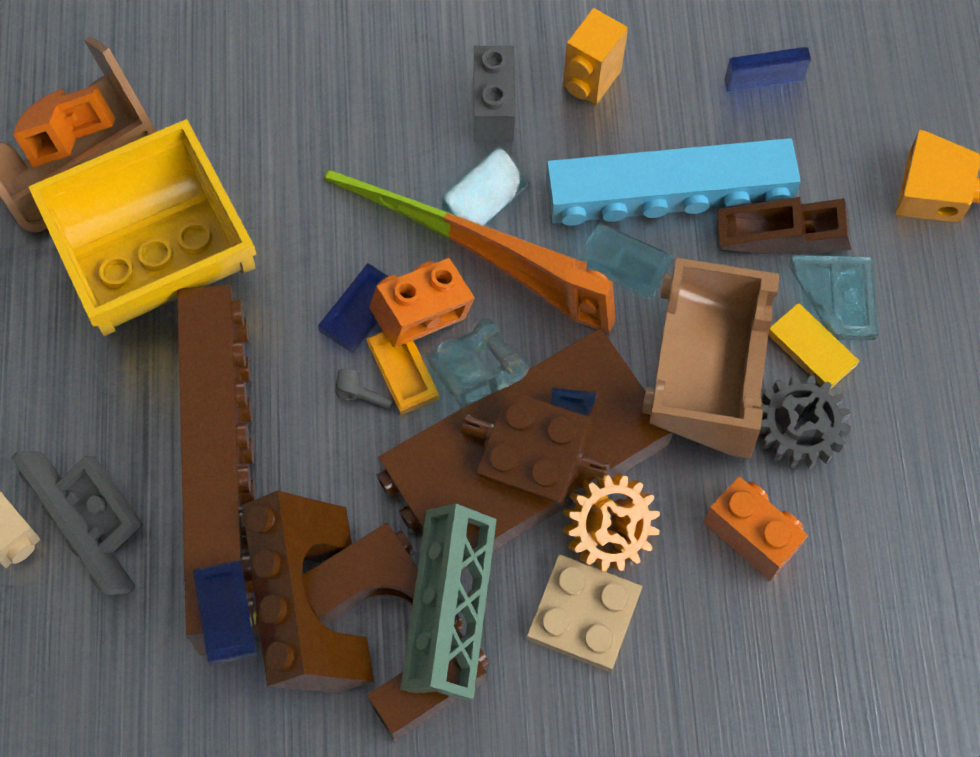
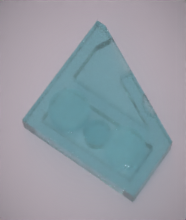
M792 256L790 269L825 328L837 340L875 341L879 335L873 257Z

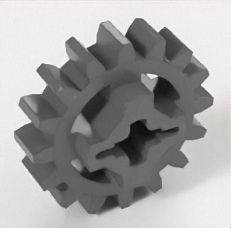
M793 374L788 386L779 379L772 388L773 392L766 390L761 398L764 405H761L763 414L759 434L767 435L761 446L763 449L774 446L777 449L774 456L776 461L782 459L784 455L790 457L791 468H795L801 459L805 460L809 469H812L817 463V457L827 464L833 457V451L838 453L841 451L846 443L842 438H846L851 431V426L843 423L850 416V409H839V405L844 398L843 394L831 396L828 393L831 383L826 382L820 388L815 385L814 375H810L806 383H801L797 374ZM824 410L827 413L829 420L825 418ZM808 412H810L811 414L807 420L808 422H806L805 425H801L800 428L797 431H795L794 429L798 423L797 421H799L801 417L804 418L805 415ZM776 422L781 425L783 435L777 428Z

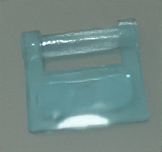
M486 318L476 322L471 332L456 339L447 340L441 343L439 347L425 352L430 367L460 408L522 380L529 370L526 360L520 354L512 352L500 337V330L492 320ZM488 348L500 363V366L491 370L477 352Z

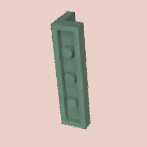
M459 504L426 510L400 690L414 694L439 692L462 700L474 698L497 519ZM468 523L480 527L478 545L474 549H472L466 537ZM465 566L468 567L473 577L472 590L467 594L460 582L461 570ZM460 611L467 622L466 635L461 639L454 628L455 615ZM454 657L461 668L459 685L446 681L448 664Z

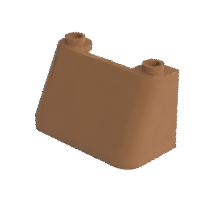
M676 257L673 274L664 273L660 298L669 300L655 388L646 387L642 409L643 414L650 415L649 424L732 457L751 458L761 430L763 410L761 409L762 399L760 397L768 333L773 317L772 302L778 293L780 274Z

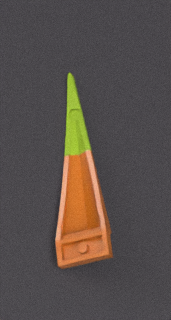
M328 169L323 178L326 181L390 208L481 257L541 297L570 320L596 330L601 328L604 333L610 334L616 322L613 281L608 280L605 275L598 271L586 270L587 262Z

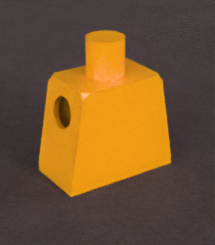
M919 129L909 149L894 215L948 222L962 221L972 202L980 204V178H977L980 167L979 153Z

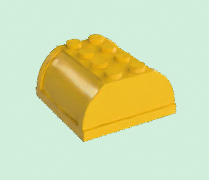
M187 119L28 186L93 327L98 326L103 336L115 332L114 327L176 300L177 290L181 288L205 287L240 271L242 274H245L255 269L253 256L257 255L254 244Z

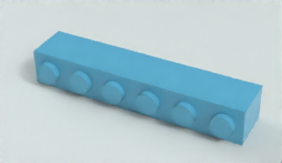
M792 138L547 161L546 187L551 223H563L568 226L579 225L587 220L598 219L616 222L629 216L640 215L648 218H657L671 212L685 211L688 214H699L708 209L795 198L801 183Z

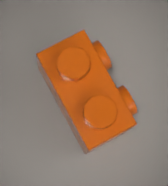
M447 258L437 263L432 261L425 262L419 265L413 272L400 277L397 275L386 277L377 284L369 309L392 347L396 348L465 320L475 297L451 259Z
M739 476L712 504L703 523L771 581L800 549L808 534L803 531V525L794 515L787 511L781 512L768 501V495L759 485L754 482L747 483Z

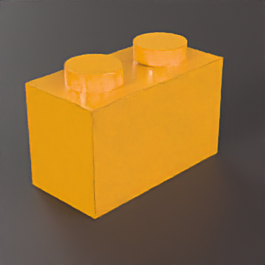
M595 8L591 10L567 42L563 87L567 88L570 94L578 99H586L597 105L622 70L628 27Z

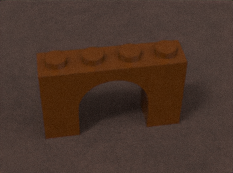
M275 491L243 504L267 687L341 693L374 682L367 637L334 632L323 625L309 605L302 580L304 560L319 563L331 558L352 544L346 507L282 491Z
M385 523L302 575L304 591L309 605L323 625H328L359 604L377 597L397 598L413 606L418 568L410 557L415 551L405 534L401 530L395 534L389 524ZM457 613L455 615L454 628L461 639L463 635L459 630L464 627V624ZM481 648L475 688L486 682L487 672L484 667L489 665ZM455 657L449 661L446 681L459 685L461 668ZM403 672L367 694L370 705L394 742L459 700V698L439 692L414 694L400 690Z

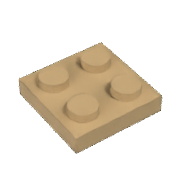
M559 554L526 640L611 673L643 586Z

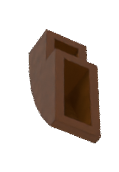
M795 197L717 209L719 246L723 250L765 254H806L852 250L849 213L844 198L802 204L801 198Z

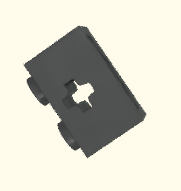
M474 46V141H514V46Z

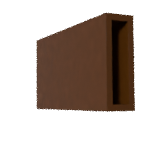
M599 328L378 456L381 472L376 474V477L388 497L397 496L403 506L399 510V514L412 534L419 531L423 537L426 510L459 504L497 519L493 551L573 504L574 502L570 498V494L573 492L582 496L585 493L582 482L588 480L598 485L597 478L579 472L578 476L569 486L563 505L480 477L476 472L485 451V440L462 433V424H467L464 421L467 415L492 423L493 419L500 412L507 391L510 390L590 417L593 420V424L586 440V456L610 463L609 472H606V474L611 479H613L616 473L622 474L669 446L673 433L649 424L650 415L642 413L645 397L644 388L604 331ZM468 523L466 537L472 549H474L478 545L480 527Z

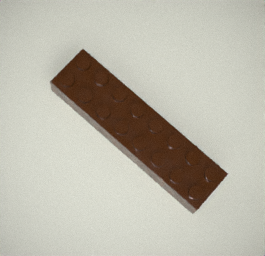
M230 285L181 288L177 290L186 636L199 655L254 651V637H260L255 600L252 598L254 587L242 506L256 500L255 482L250 477L249 465H247L254 464L253 439L249 438L247 423L253 422L251 397H247L246 383L251 382L249 357H246L244 343H249L247 317L244 318L242 300H235Z

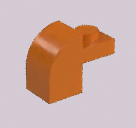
M97 85L66 94L64 89H60L30 106L19 118L13 136L34 168L70 156L77 138L113 127L116 118Z

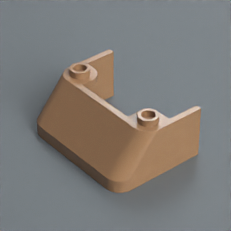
M92 36L84 41L104 75L93 81L88 87L97 85L116 118L113 127L77 138L70 156L34 168L28 158L22 160L14 147L0 141V200L18 225L29 232H40L47 229V226L28 186L157 132L111 50Z

